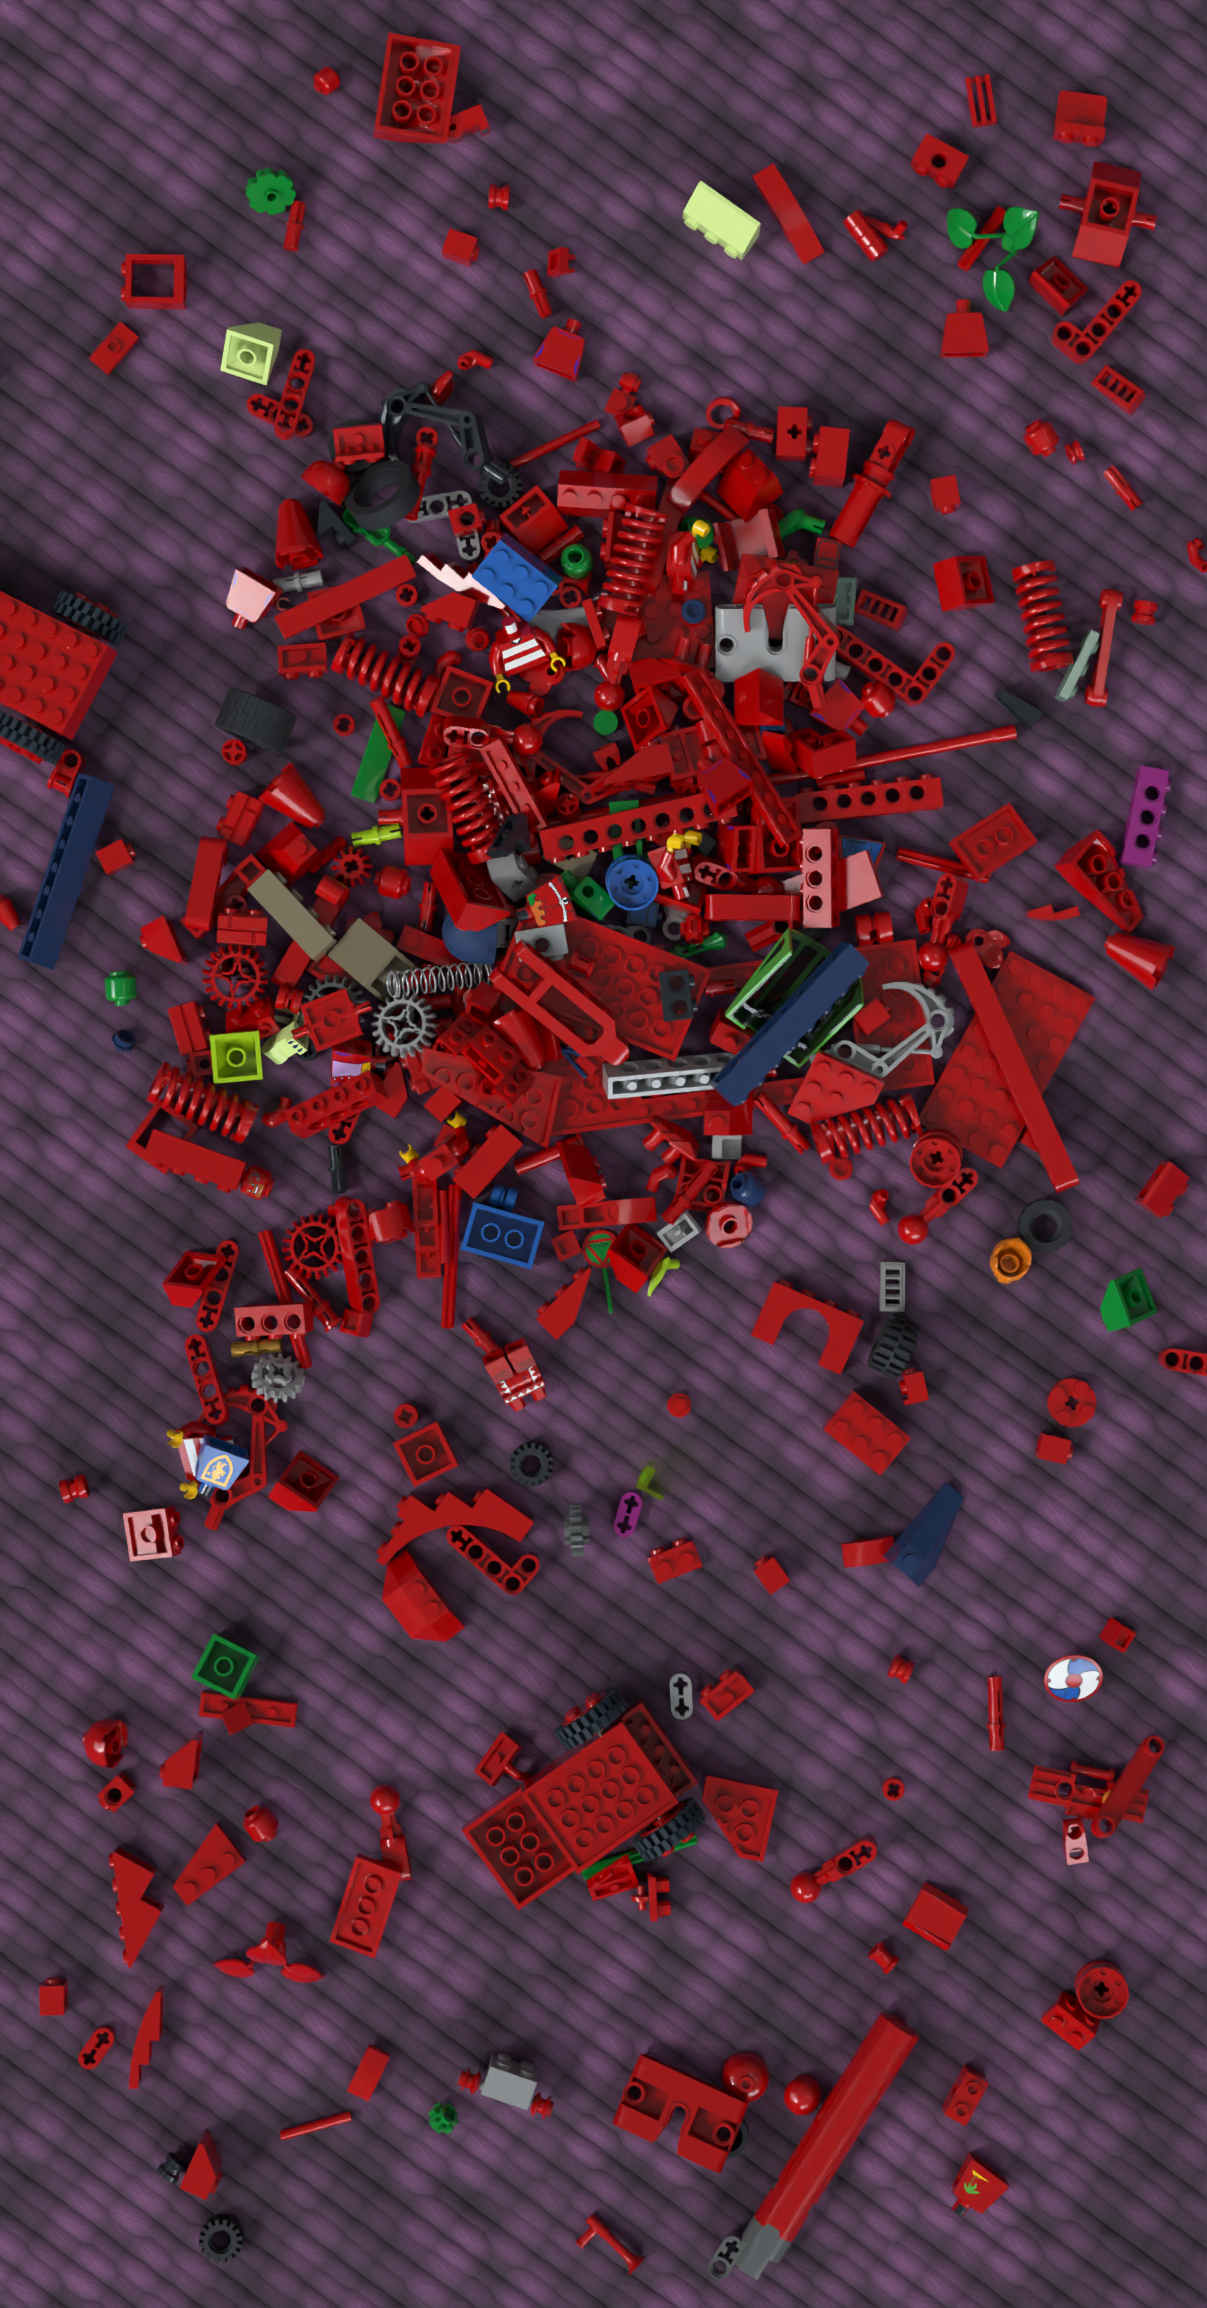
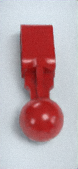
M618 613L607 654L608 661L606 667L609 670L607 679L601 682L594 692L595 703L604 711H615L624 703L625 691L620 683L623 674L628 671V663H631L643 621L641 617Z
M449 716L443 723V740L449 746L481 749L503 737L505 743L513 745L518 753L532 755L541 748L543 743L542 733L532 724L520 725L512 731L504 730L498 725L488 724L480 718ZM482 732L484 734L482 736H475L473 733Z
M697 854L689 861L694 877L704 884L721 890H732L737 893L745 891L751 893V895H782L781 884L774 877L762 876L755 880L749 878L746 872H730L719 860L703 854ZM728 872V876L725 879L719 880L721 874Z
M946 873L938 880L931 904V913L933 915L931 924L932 936L930 942L920 947L917 955L919 965L928 972H938L948 962L949 955L944 942L946 935L951 932L953 923L962 914L969 888L967 880L963 877Z
M960 1167L959 1174L953 1181V1183L959 1184L957 1187L950 1183L945 1187L937 1188L935 1193L925 1202V1208L919 1214L904 1216L899 1221L897 1227L900 1239L910 1245L923 1242L929 1232L928 1224L935 1217H942L977 1185L978 1175L976 1171L972 1168ZM962 1173L969 1174L967 1177L968 1183H960L963 1180ZM950 1188L953 1191V1198L949 1202H945L942 1194L944 1190Z
M382 1784L371 1792L370 1805L374 1812L381 1815L380 1847L383 1862L404 1870L400 1882L412 1880V1869L406 1837L402 1833L401 1824L396 1821L395 1815L401 1803V1796L394 1786Z
M869 1835L862 1836L841 1849L837 1855L824 1862L822 1869L816 1873L801 1872L795 1875L790 1884V1891L794 1899L800 1903H811L819 1897L821 1886L829 1881L836 1882L874 1860L878 1850L876 1839ZM863 1845L871 1847L870 1853L867 1850L860 1853ZM848 1857L852 1860L853 1864L845 1867L840 1863V1859Z

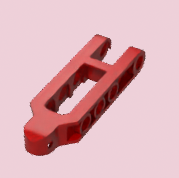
M521 939L515 945L513 951L522 961L541 975L529 990L515 978L511 979L498 967L488 976L495 986L582 1057L600 1055L612 1065H620L628 1059L630 1053L629 1045L626 1039L615 1029L614 1013L525 940ZM553 985L602 1025L603 1034L597 1040H585L573 1030L571 1024L567 1025L555 1015L553 1009L549 1010L538 1000Z

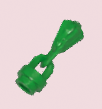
M722 932L714 933L704 939V942L701 943L702 948L698 950L696 946L701 944H691L683 947L676 944L673 945L672 949H669V953L684 959L707 950L724 949L727 945V935ZM686 949L689 950V953L683 954L682 952Z

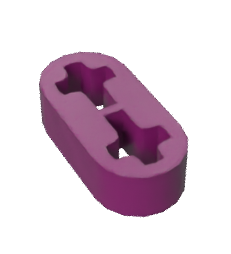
M635 1491L624 1493L618 1506L613 1528L616 1534L621 1537H628L633 1534L638 1521L642 1499ZM634 1496L638 1505L632 1507L631 1513L626 1512L628 1505L624 1500ZM625 1515L629 1516L628 1525L631 1526V1529L621 1532V1527L617 1526V1524L624 1521Z

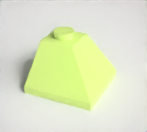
M259 322L228 327L221 371L267 385L278 354L282 330Z

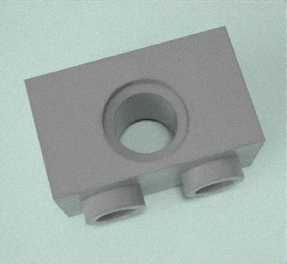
M564 924L515 932L516 944L523 939L535 949V943L539 938L547 939L549 949L546 952L540 953L545 957H549L550 961L565 959L564 954L569 953Z

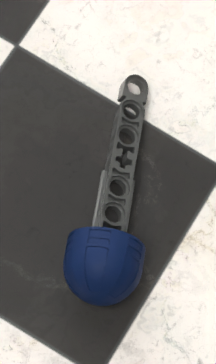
M448 913L442 927L443 941L448 951L461 961L475 964H493L496 948H509L513 938V929L517 927L520 920L519 918H504L478 932L471 930L462 931L455 927ZM505 925H509L508 932H507L508 938H509L508 941H505V940H504L505 937H506V928H505ZM602 925L612 930L618 929L622 934L632 938L637 930H642L646 934L644 943L649 944L651 941L650 931L643 926H626L624 928L621 925Z

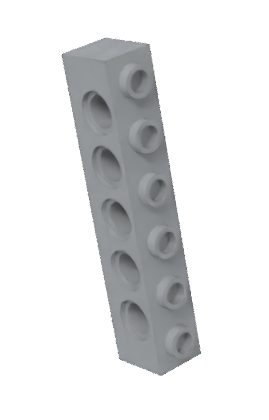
M724 1052L676 1057L675 1061L668 1058L627 1061L620 1065L606 1063L603 1064V1087L608 1099L712 1090L714 1088L709 1084L710 1081L735 1054Z

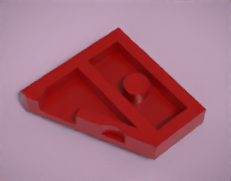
M628 1854L586 1880L593 1901L637 1888V1885H639Z

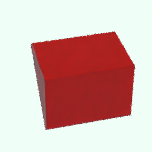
M1055 255L1037 268L1028 281V284L1062 317L1089 290Z
M757 668L735 679V723L737 725L783 726V680L761 668Z
M654 685L647 686L620 708L635 752L639 751L638 748L645 746V743L655 740L669 729L679 708Z
M694 877V880L685 882L690 896L676 901L672 888L662 889L658 882V892L652 902L688 915H699L708 885L699 882Z

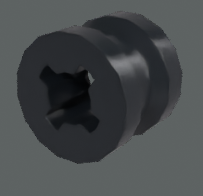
M169 2152L166 2156V2161L158 2166L157 2171L167 2181L177 2183L180 2179V2173L186 2171L188 2164L176 2153Z

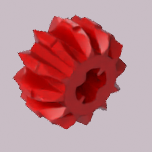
M353 846L349 847L348 855L341 849L340 854L343 858L340 859L337 856L333 858L339 865L331 866L333 871H340L335 874L334 878L339 880L344 876L341 883L347 885L350 880L351 888L356 887L355 880H358L363 886L365 882L361 877L364 875L366 878H371V874L366 872L365 869H373V865L364 864L370 859V856L365 855L361 858L363 854V849L361 848L354 854ZM354 861L357 862L355 865L358 867V870H352L351 873H348L347 864H353Z

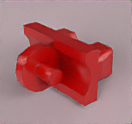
M648 1872V1893H645V1885H637L638 1893L631 1895V1901L638 1902L639 1910H646V1902L649 1901L650 1921L653 1922L658 1921V1917L671 1915L670 1900H657L656 1896L658 1892H670L669 1877L655 1876V1872Z

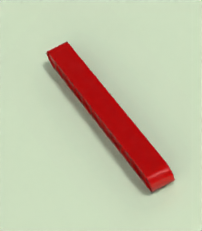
M970 940L948 950L952 963L1029 1133L1032 1134L1037 1152L1056 1193L1058 1194L1080 1184L1075 1169L973 943Z

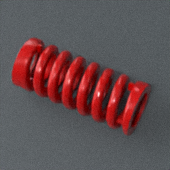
M626 503L625 516L632 517L634 515L645 521L631 518H623L621 520L623 526L639 533L619 531L617 534L618 538L636 546L615 544L613 548L616 552L632 559L612 556L610 563L629 572L608 569L606 575L626 585L604 582L602 587L623 598L611 597L609 594L602 592L597 605L622 614L639 617L640 609L634 607H641L644 602L636 595H643L647 592L646 586L640 582H648L651 579V575L643 569H652L655 565L654 561L646 556H656L659 552L655 546L649 543L656 544L662 541V536L653 530H664L666 528L665 522L669 515Z
M1053 560L1034 562L1011 570L1013 582L1020 585L1015 590L1016 595L1022 598L1018 602V607L1021 610H1026L1020 615L1022 622L1028 623L1023 627V633L1030 636L1025 641V644L1028 648L1033 649L1028 653V659L1036 661L1029 663L1031 673L1056 670L1074 664L1071 651L1042 654L1070 644L1068 638L1040 641L1067 632L1068 629L1065 625L1038 628L1063 620L1065 614L1061 612L1034 616L1038 613L1061 607L1063 604L1061 600L1032 603L1036 600L1059 594V587L1029 590L1057 581L1056 574L1035 577L1036 572L1049 569V572L1056 571Z
M350 631L335 655L331 670L338 674H343L347 671V678L352 681L358 678V683L362 687L370 684V690L373 693L381 690V695L385 699L393 696L394 704L400 705L404 702V708L407 711L416 709L417 716L423 719L432 707L442 679L429 674L414 697L424 672L422 668H417L412 679L402 691L412 663L409 661L405 663L403 669L391 685L392 678L401 660L400 656L395 655L389 667L379 679L389 651L384 649L381 652L375 665L368 673L370 663L378 648L377 644L372 643L366 655L356 667L366 639L361 637L357 640L354 638V632ZM354 645V650L351 654H348L351 646Z
M462 751L436 762L428 770L431 775H436L439 778L444 775L443 771L462 766L452 774L438 779L435 782V786L440 788L453 781L467 778L459 785L442 792L440 797L445 800L459 793L472 790L466 796L447 804L445 808L450 812L466 804L478 802L471 808L452 816L451 821L452 823H459L471 816L483 814L478 819L462 825L456 830L458 835H464L476 828L488 826L480 833L465 838L461 843L464 847L471 846L472 850L467 853L470 863L479 864L492 859L486 852L499 831L500 821L498 818L492 817L495 809L487 805L490 798L487 794L482 793L484 785L477 781L479 777L478 772L470 770L473 767V760L470 757L469 751ZM494 837L483 846L477 847V845H473L483 839Z
M164 1061L153 1080L146 1101L159 1105L161 1101L159 1096L169 1083L162 1108H169L181 1088L174 1108V1114L179 1115L193 1094L185 1116L187 1120H192L205 1099L197 1122L200 1126L205 1124L217 1104L209 1127L210 1131H216L229 1109L221 1135L227 1137L236 1120L241 1115L240 1122L237 1123L236 1133L232 1132L229 1138L241 1145L255 1120L259 1105L250 1102L248 1099H244L239 1103V1096L235 1093L227 1098V1090L224 1088L218 1089L215 1093V1085L209 1082L203 1087L204 1081L201 1077H196L191 1082L192 1075L190 1072L185 1071L180 1075L179 1067H171L170 1063Z
M910 1093L899 1097V1106L895 1100L889 1099L886 1102V1109L881 1103L874 1105L873 1112L869 1107H863L861 1117L857 1111H850L849 1121L843 1114H840L836 1118V1124L831 1118L825 1119L822 1124L818 1122L811 1123V1132L822 1165L828 1162H835L837 1159L833 1137L843 1158L849 1157L845 1132L854 1153L857 1155L862 1151L858 1130L867 1150L871 1151L874 1149L870 1125L881 1147L886 1146L882 1120L893 1143L899 1141L895 1117L905 1139L911 1138L908 1118H911L912 1124H910L912 1134L922 1135L920 1120Z

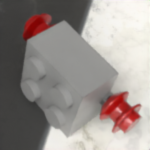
M498 2053V2055L492 2054L483 2080H481L480 2071L472 2074L469 2067L467 2071H461L457 2085L461 2086L460 2091L466 2087L470 2089V2094L472 2095L477 2092L479 2087L481 2095L524 2110H528V2107H530L531 2115L534 2116L537 2112L541 2113L542 2120H544L545 2116L550 2117L554 2102L550 2101L551 2096L544 2099L541 2096V2092H539L532 2100L538 2078V2069L533 2064L526 2061L518 2063L513 2061L510 2056Z

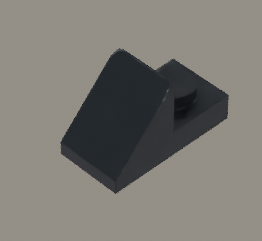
M323 500L319 508L318 541H322L335 530V533L332 534L341 545L346 543L351 548L357 543L356 538Z
M519 813L506 817L486 852L492 859L507 857L513 851L520 853L531 850L527 815Z

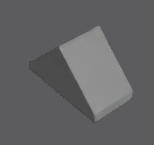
M685 1211L674 1225H666L657 1232V1235L668 1250L672 1252L701 1232L702 1229L690 1213Z

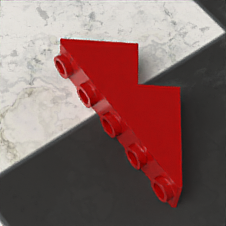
M117 1847L113 1853H109V1864L115 1871V1877L112 1878L113 1891L118 1892L119 1901H116L117 1916H121L122 1925L119 1926L120 1939L125 1941L126 1948L123 1950V1962L131 1968L165 1906L144 1895L157 1868Z

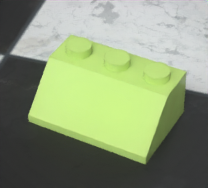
M702 181L697 185L683 211L684 223L689 228L695 231L699 229L705 234L704 237L714 245L716 243L720 244L725 248L724 252L734 259L738 257L743 260L759 237L760 222Z

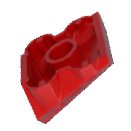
M924 1882L902 1925L947 1951L967 1917L969 1908L963 1905L959 1899L950 1897L937 1887Z

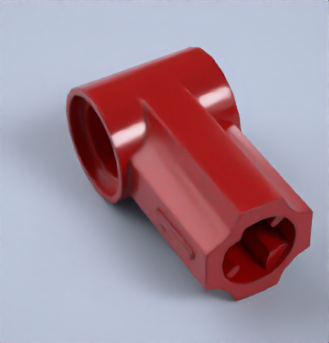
M768 921L744 934L753 953L781 938L784 933L776 931L775 923L777 921ZM786 922L788 927L793 929V923Z

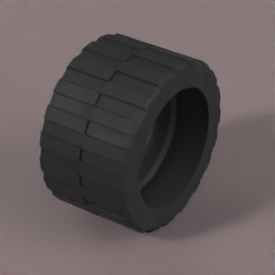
M231 687L214 725L242 741L280 755L284 751L297 716L266 699Z

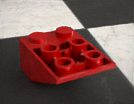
M582 1266L572 1276L575 1280L569 1286L566 1284L561 1286L554 1294L557 1298L552 1303L547 1300L536 1311L539 1314L536 1318L537 1321L556 1340L575 1322L592 1270L590 1266L587 1269Z

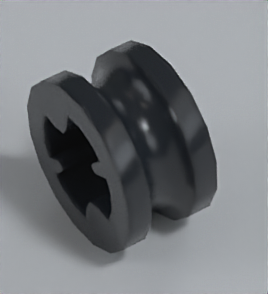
M309 1040V1043L312 1045L311 1050L314 1051L311 1056L307 1054L308 1057H304L303 1054L296 1053L301 1060L312 1061L318 1055L312 1040Z

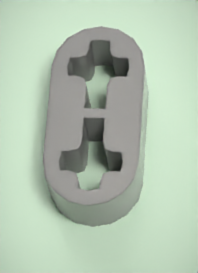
M677 1672L672 1675L669 1683L671 1712L675 1718L684 1720L690 1717L693 1711L692 1684L688 1674ZM679 1677H682L683 1681L687 1682V1685L683 1686V1694H679L678 1686L673 1685L674 1682L678 1681ZM679 1698H684V1705L689 1706V1709H686L684 1714H680L679 1710H675V1707L679 1706Z

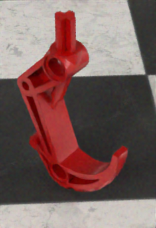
M774 560L771 563V568L763 567L758 571V578H753L750 582L751 588L747 589L746 601L743 606L745 633L751 631L750 616L754 605L766 595L785 591L809 625V633L805 638L804 658L799 678L803 686L808 687L813 708H821L827 705L822 686L824 674L841 638L836 627L816 605L818 588L821 586L823 578L818 573L809 575L803 572L801 566L795 560L794 562ZM780 573H787L790 575L791 581L782 583L778 575ZM811 586L813 588L812 599L803 587ZM813 633L815 634V636H816L817 639L819 640L816 645H815V637H813ZM814 668L817 671V676H807L805 669Z
M575 710L548 711L541 713L542 716L532 717L529 724L536 726L542 733V737H544L547 730L557 721L569 717L582 719L583 712ZM513 747L514 759L518 766L525 769L526 781L531 782L537 779L535 772L538 766L545 772L560 768V786L568 793L576 795L579 802L585 807H591L616 794L625 791L629 792L630 788L654 795L658 781L592 793L591 789L615 769L587 772L586 775H573L542 753L540 749L535 754L526 756L518 753ZM587 779V782H590V781H595V782L591 783L590 785H587V784H585V783H584L583 781H581V780Z
M241 1384L239 1389L231 1387L228 1389V1392L224 1393L228 1407L239 1408L252 1414L251 1455L248 1464L227 1490L229 1493L228 1501L219 1500L217 1492L220 1488L218 1487L214 1489L209 1502L212 1505L204 1526L215 1531L218 1530L225 1509L229 1510L231 1505L263 1489L268 1484L267 1445L279 1432H284L289 1427L287 1420L281 1419L277 1413L278 1401L274 1403L272 1397L264 1400L265 1394L257 1395V1388H250L249 1384ZM256 1398H260L265 1402V1409L263 1411H257L253 1407V1401ZM215 1402L209 1403L215 1407V1410L217 1409L215 1406ZM204 1411L197 1422L203 1423L206 1419ZM266 1422L276 1427L268 1438ZM250 1465V1474L243 1476L247 1471L246 1468Z

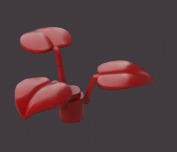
M279 1922L267 1923L265 1937L261 1938V1943L246 1951V1956L251 1959L250 1962L245 1963L240 1959H225L213 1964V1966L225 1974L237 1978L253 1976L255 1970L252 1967L255 1962L275 1966L283 1965L285 1968L281 1969V1974L295 1982L310 1983L325 1977V1974H321L320 1971L307 1964H289L287 1962V1942L284 1941L286 1926Z

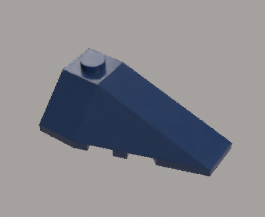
M947 1482L940 1487L883 1556L917 1587L923 1583L935 1568L964 1499Z

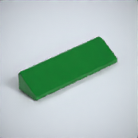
M386 704L398 731H400L406 712ZM377 718L351 792L352 797L373 804L376 803L379 788L383 782L392 755V750H389L387 747L388 742Z

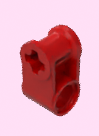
M72 749L64 751L49 777L47 788L50 790L54 788L64 793L67 798H70L78 773L82 774L86 766L84 755ZM72 755H76L78 763L75 767L70 768L68 759Z

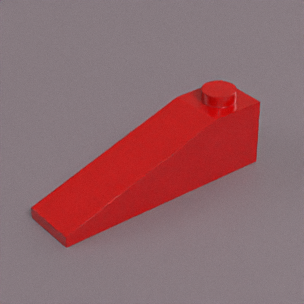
M1097 829L1069 848L1054 867L1073 888L1129 934L1142 920L1144 915L1133 890H1130L1123 877L1126 874L1123 868H1119L1115 859L1117 854L1114 847Z

